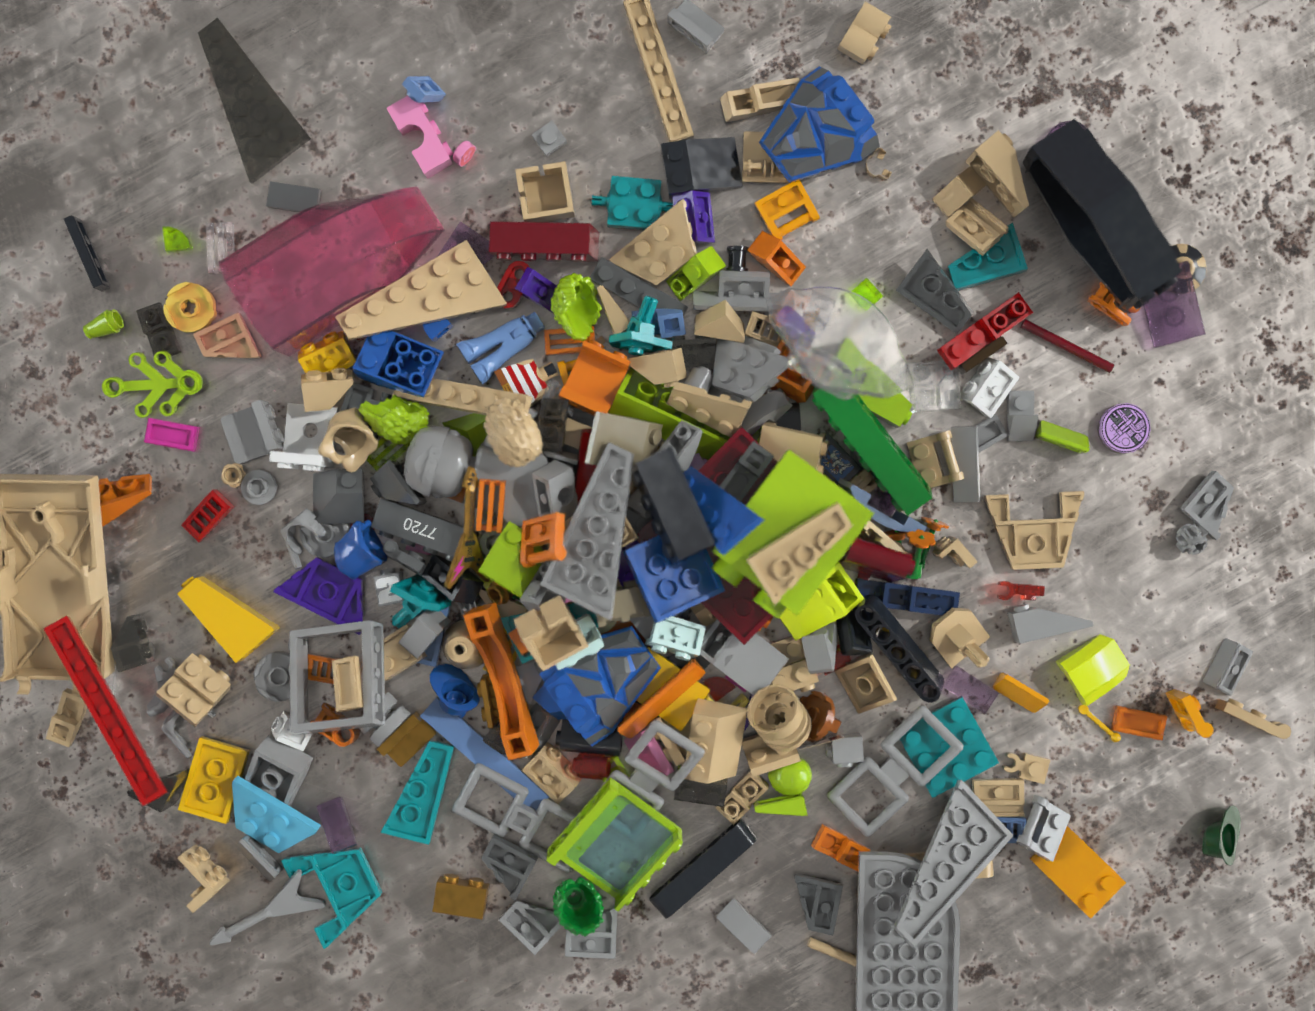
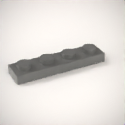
M603 257L600 258L590 276L592 282L599 286L603 285L606 290L639 309L645 296L658 300L656 309L682 310L683 316L688 309V306Z

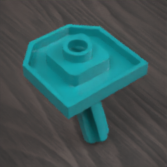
M650 296L644 297L637 317L631 316L626 332L609 335L611 347L627 350L628 354L642 356L643 353L672 349V341L654 337L655 325L650 322L658 303L657 299Z
M416 574L391 586L390 592L404 599L402 603L403 608L392 617V624L400 629L412 619L422 615L426 610L439 612L449 607L452 600L428 580Z

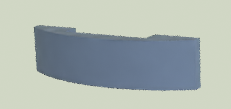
M842 478L839 479L840 488L875 513L871 519L902 532L916 531L917 529L926 530L927 527L902 512L899 513L896 510L892 518L867 505L872 496L871 494Z

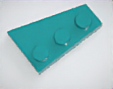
M1013 222L1008 225V233L1004 234L983 256L972 249L948 265L947 272L949 278L958 291L1020 274L1028 270Z

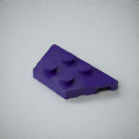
M319 557L313 559L303 569L296 572L273 591L338 625L363 621V579L358 577L356 580H352L341 573L337 566Z

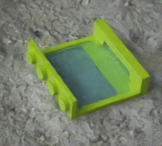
M610 777L548 847L546 861L555 866L562 860L614 897V909L619 912L624 905L628 906L632 902L635 893L640 887L642 889L646 887L651 879V875L656 870L660 871L664 867L669 855L672 852L676 853L683 843L682 829Z

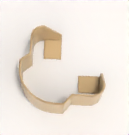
M877 148L875 152L880 151L877 158L883 160L886 152L882 148ZM866 160L865 170L870 177H878L882 180L889 179L892 172L884 169L882 175L886 176L887 178L881 176L880 174L876 176L871 174L867 168Z

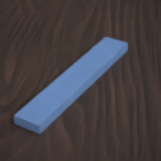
M438 696L421 714L420 717L475 765L481 763L526 787L529 793L523 804L537 810L541 801L549 798L515 763L508 760L507 756L463 718L460 719L458 716L445 713L439 705ZM499 785V786H500L501 788H503L508 794H510L513 798H515L516 793H514V792H512V791H510V790H508V789L502 787L501 785Z

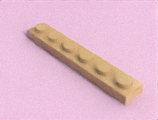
M432 378L424 398L396 390L393 392V395L400 396L401 399L405 398L407 401H416L422 404L486 415L485 412L489 411V405L493 404L495 400L505 397L510 400H516L518 404L523 403L524 410L528 412L532 402V397L525 394Z

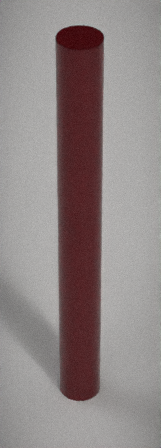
M1024 319L1020 328L1108 373L1114 368L1115 364L1027 319Z

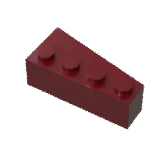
M490 222L489 253L497 256V260L511 261L512 257L521 258L523 261L546 259V261L560 262L561 260L598 262L599 232L591 223Z

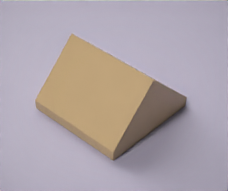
M862 654L834 670L858 714L897 700L873 654Z

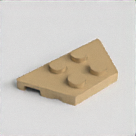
M684 199L679 201L609 260L613 264L655 285L663 282L697 254L695 242L692 240L691 223L688 222L686 201Z

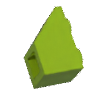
M710 246L695 254L666 282L677 298L682 301L710 281L726 265L715 249Z

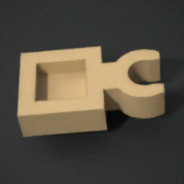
M1006 752L1005 756L1013 758L1014 763L1012 766L1003 765L1002 768L1005 771L1013 773L1019 770V778L1045 784L1050 759L1025 752L1023 758L1020 759L1016 754Z

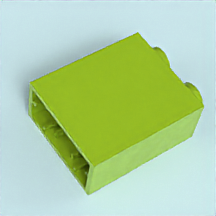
M789 449L782 455L745 504L746 507L764 521L725 555L720 553L714 545L711 550L719 556V559L711 569L735 587L739 585L744 577H747L759 586L761 590L754 598V601L777 619H779L786 608L798 615L875 513ZM838 502L851 522L852 527L817 560L818 562L811 569L809 568L798 579L799 581L792 588H789L775 605L746 558Z

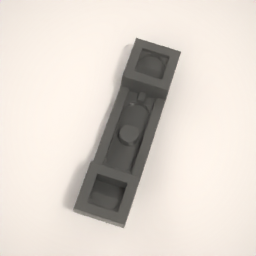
M753 441L719 487L741 502L771 462L774 455Z

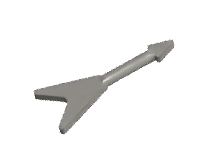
M298 869L266 904L264 909L228 928L221 927L210 939V945L231 942L232 936L268 917L324 908L326 902L325 900L302 897L297 894L302 870Z

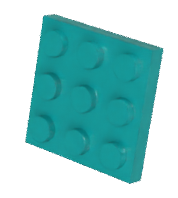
M962 695L931 711L963 744V750L925 785L932 798L955 787L957 780L964 782L999 764ZM923 718L900 738L912 763L921 774L951 747Z

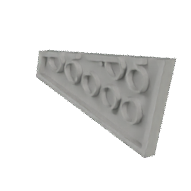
M608 442L563 536L566 557L561 561H551L540 584L608 620H612L634 454Z
M957 780L893 926L911 947H915L1014 836L962 780Z

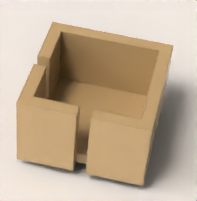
M565 161L543 165L545 176L540 175L538 166L515 169L524 222H549L575 217Z
M560 595L539 606L540 610L537 612L535 609H532L514 619L521 640L542 671L589 647L579 624Z

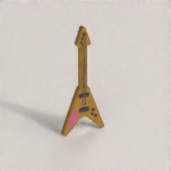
M468 466L462 482V487L465 488L464 532L460 537L444 582V586L448 589L455 584L467 568H471L483 581L489 582L490 580L478 572L484 559L476 534L474 533L476 487H479L475 468L472 466Z

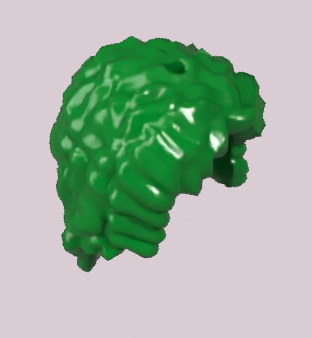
M582 877L577 878L576 881L572 879L565 880L556 887L553 896L554 915L557 916L559 924L564 926L565 930L576 936L581 934V936L586 937L588 934L594 933L600 926V923L604 922L602 918L604 907L602 906V897L595 890L594 884Z

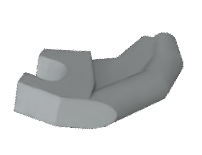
M171 656L164 660L169 666L167 671H164L160 665L154 668L158 690L174 675L175 670L179 667ZM155 694L147 705V714L150 717L163 713L169 706Z

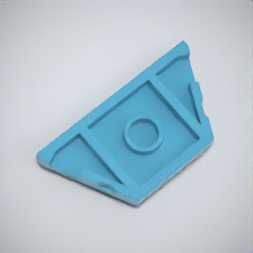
M240 776L233 780L232 791L236 828L275 852L280 853L315 834L321 827L319 823Z

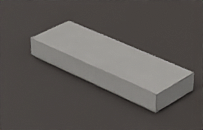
M978 426L951 427V443L959 471H962L964 479L953 482L954 502H979Z

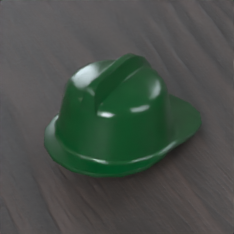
M1229 806L1225 811L1223 820L1207 826L1203 836V854L1223 859L1228 866L1234 863L1241 829L1240 812L1236 806Z

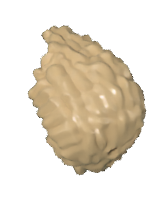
M505 397L495 400L493 404L489 405V411L485 412L486 422L484 423V428L488 434L487 441L494 449V453L498 455V459L510 467H522L540 456L543 446L540 430L537 428L536 422L531 418L532 415L527 410H524V404H518L516 400H510Z

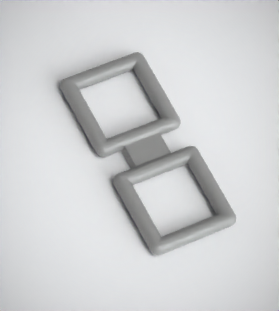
M919 706L881 742V748L890 757L880 767L870 757L864 758V762H860L827 794V798L866 837L872 836L908 802L909 796L899 787L902 782L910 776L919 786H925L963 750V744L925 706ZM921 718L951 746L922 774L893 746ZM867 770L896 797L869 824L840 797Z
M654 720L625 756V762L635 768L633 773L628 777L622 772L615 770L604 784L611 777L650 802V806L659 811L664 804V800L652 791L658 784H661L670 791L676 790L704 756L705 750L660 720ZM657 732L692 753L672 779L637 758ZM643 813L636 823L630 827L615 817L609 826L630 839H635L652 818Z
M477 763L474 766L452 807L455 814L499 837H504L509 828L523 834L519 841V847L544 861L547 859L548 851L532 843L531 840L547 811L570 823L577 816V814L549 799H543L537 810L523 804L529 793L526 787L481 763ZM481 775L516 793L500 825L464 807ZM562 860L555 865L565 872H571L573 869Z

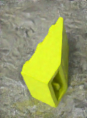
M837 562L798 615L786 608L779 619L794 640H798L846 616L864 600V597L840 562Z

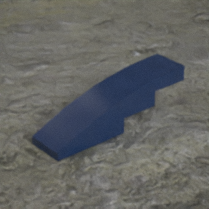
M855 578V586L863 597L875 595L890 609L943 616L951 608H958L960 592L874 580L866 581Z

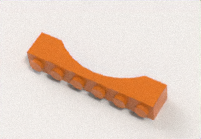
M494 602L474 607L463 616L470 639L479 651L493 685L499 712L501 739L507 758L512 760L530 756L540 744L497 604Z

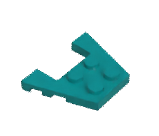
M361 847L290 856L281 860L289 878L298 869L302 870L301 876L315 870L337 915L314 928L323 949L327 948L383 893Z

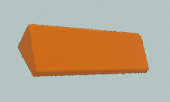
M695 659L689 661L618 725L617 731L629 739L635 737L705 675V670Z

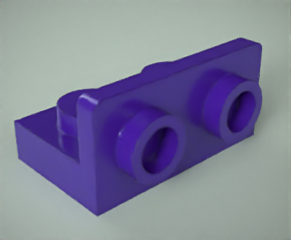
M692 190L672 196L673 206L682 199L686 201L687 207L685 208L688 222L691 223L692 240L698 244L715 243L710 193Z

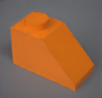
M761 231L747 250L763 267L790 287L806 268L782 240L764 231Z

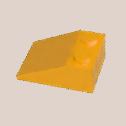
M1068 826L1053 862L1046 861L1036 854L1029 858L1090 919L1126 884Z

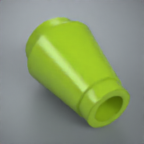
M107 309L84 325L83 331L89 339L120 332V329L124 327V322L118 311Z

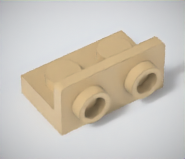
M944 536L933 545L936 548L932 551L934 556L942 559L948 555L960 567L971 568L978 562L958 538L952 536L946 538Z
M759 734L742 740V747L752 777L801 761L797 748L786 752L772 750L765 744Z
M549 742L521 770L557 804L575 789L584 777L578 767L565 758L560 750Z

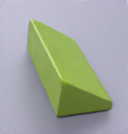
M1044 420L1040 421L1035 434L1037 439L1080 454L1089 452L1088 436Z

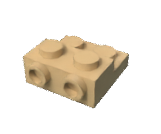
M792 636L769 643L789 658L770 685L779 684L787 686L792 691L800 689L801 692L814 689V683L819 682L817 674H810L808 671L802 638L794 640Z
M192 653L175 670L174 675L156 692V696L196 727L229 692L231 684L229 683L230 678L226 673L221 670L215 672L209 667L211 663L205 656L201 654L196 656Z

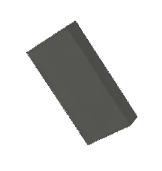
M270 181L266 206L268 208L318 215L321 190Z

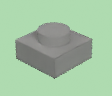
M550 121L532 134V137L546 157L567 143L553 121Z

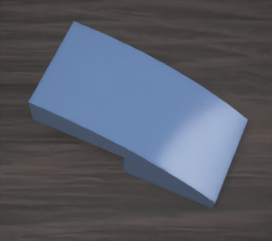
M655 309L650 322L655 325L654 335L661 334V339L686 335L682 310ZM639 310L631 311L632 316L637 317Z

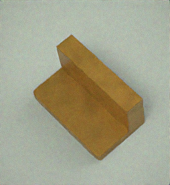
M416 711L377 750L383 757L388 754L398 766L402 767L437 732Z

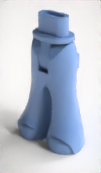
M534 311L527 317L522 315L485 335L461 341L456 345L467 363L470 364L489 350L502 344L500 348L489 356L470 365L483 385L494 375V371L498 370L507 360L538 337L537 333L545 329V326Z

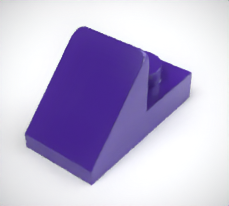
M527 267L515 289L522 293L523 297L553 313L551 311V298L557 285L534 269Z

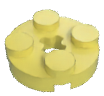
M183 282L171 288L167 294L168 298L163 309L164 315L171 326L182 332L196 333L208 327L217 316L216 302L213 295L208 289L199 284ZM187 302L196 305L194 313H185L184 309L187 308Z

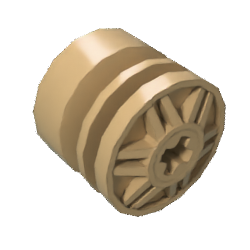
M776 684L764 687L751 698L747 707V718L750 725L772 750L779 752L792 751L800 747L808 739L812 729L811 717L796 694L787 686Z

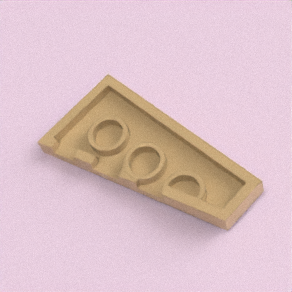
M836 502L752 554L746 560L776 605L783 594L789 588H792L799 581L798 579L818 562L817 560L852 527V524L840 504Z

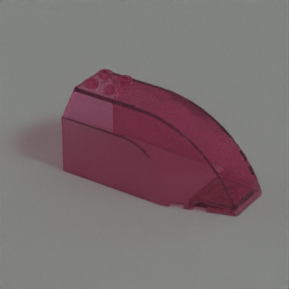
M409 187L315 205L288 218L218 263L227 285L252 325L274 351L291 356L299 351L303 345L317 340L339 326L335 316L404 277L408 272L410 273L415 267L416 262L443 233L444 228L419 188Z

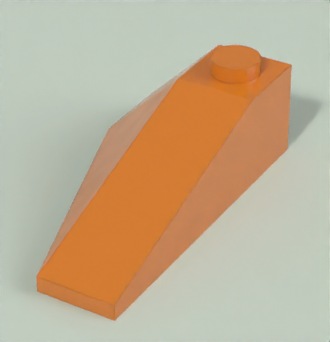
M150 474L123 476L118 481H109L108 478L99 480L102 527L152 494V477Z

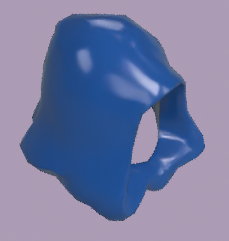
M366 520L364 523L356 521L340 541L335 542L334 558L336 566L341 573L352 580H356L359 576L385 563L388 559V556L383 551V544L371 527L372 522L370 520Z

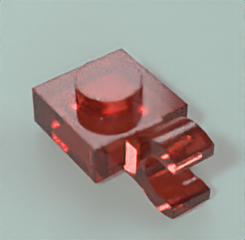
M999 581L998 585L1006 586L1008 591L1005 595H997V598L1009 600L1013 595L1019 594L1022 600H1036V596H1044L1045 586Z

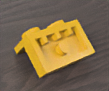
M332 331L322 338L323 340L315 344L310 342L303 345L298 352V361L305 373L312 370L331 372L336 368L347 369L356 362V357L348 345L343 331L338 333Z

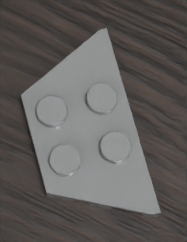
M717 339L712 385L717 390L755 402L768 388L773 387L779 381L777 377L788 367L791 370L794 369L797 363L791 358L749 345Z

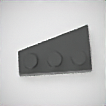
M928 249L925 250L896 289V291L956 334H958L973 314L972 309Z

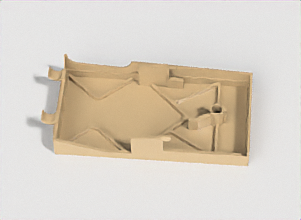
M0 474V615L2 619L4 671L0 677V682L14 678L17 679L19 682L17 694L28 695L30 693L31 679L71 680L73 683L43 629L66 615L71 618L104 679L115 671L98 475ZM73 683L71 696H81Z

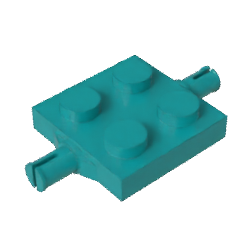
M612 176L611 187L607 196L592 195V206L606 207L608 212L607 227L645 230L659 219L661 211L667 212L673 207V202L662 201L661 180Z

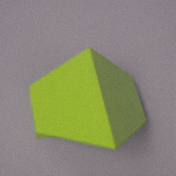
M472 413L442 422L444 427H449L450 430H455L470 440L473 447L472 456L476 457L480 444L484 442L487 436L486 429L484 428L486 415Z

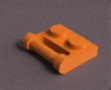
M555 512L523 521L520 562L523 567L530 568L535 566L536 563L565 559L566 549L563 546L565 514ZM550 543L549 550L534 553V547Z

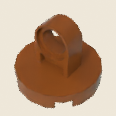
M811 691L812 694L808 697L802 696L800 702L808 711L812 720V729L806 741L816 742L826 736L829 731L837 733L842 721L835 718V706L833 700L828 695L818 691Z

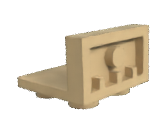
M195 844L178 857L179 861L202 884L190 895L193 900L186 905L194 913L230 880L227 878L226 871L221 866L215 865L212 862L210 854L203 847Z

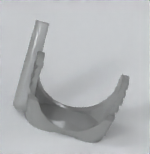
M307 508L280 530L295 569L302 567L298 556L302 553V547L293 537L296 533V525L310 529L320 538L326 533L324 527L317 520H314L316 516Z
M173 710L164 720L162 731L181 753L189 759L193 754L185 746L187 744L186 740L174 730L175 720L179 714ZM212 710L208 713L212 718L216 715Z

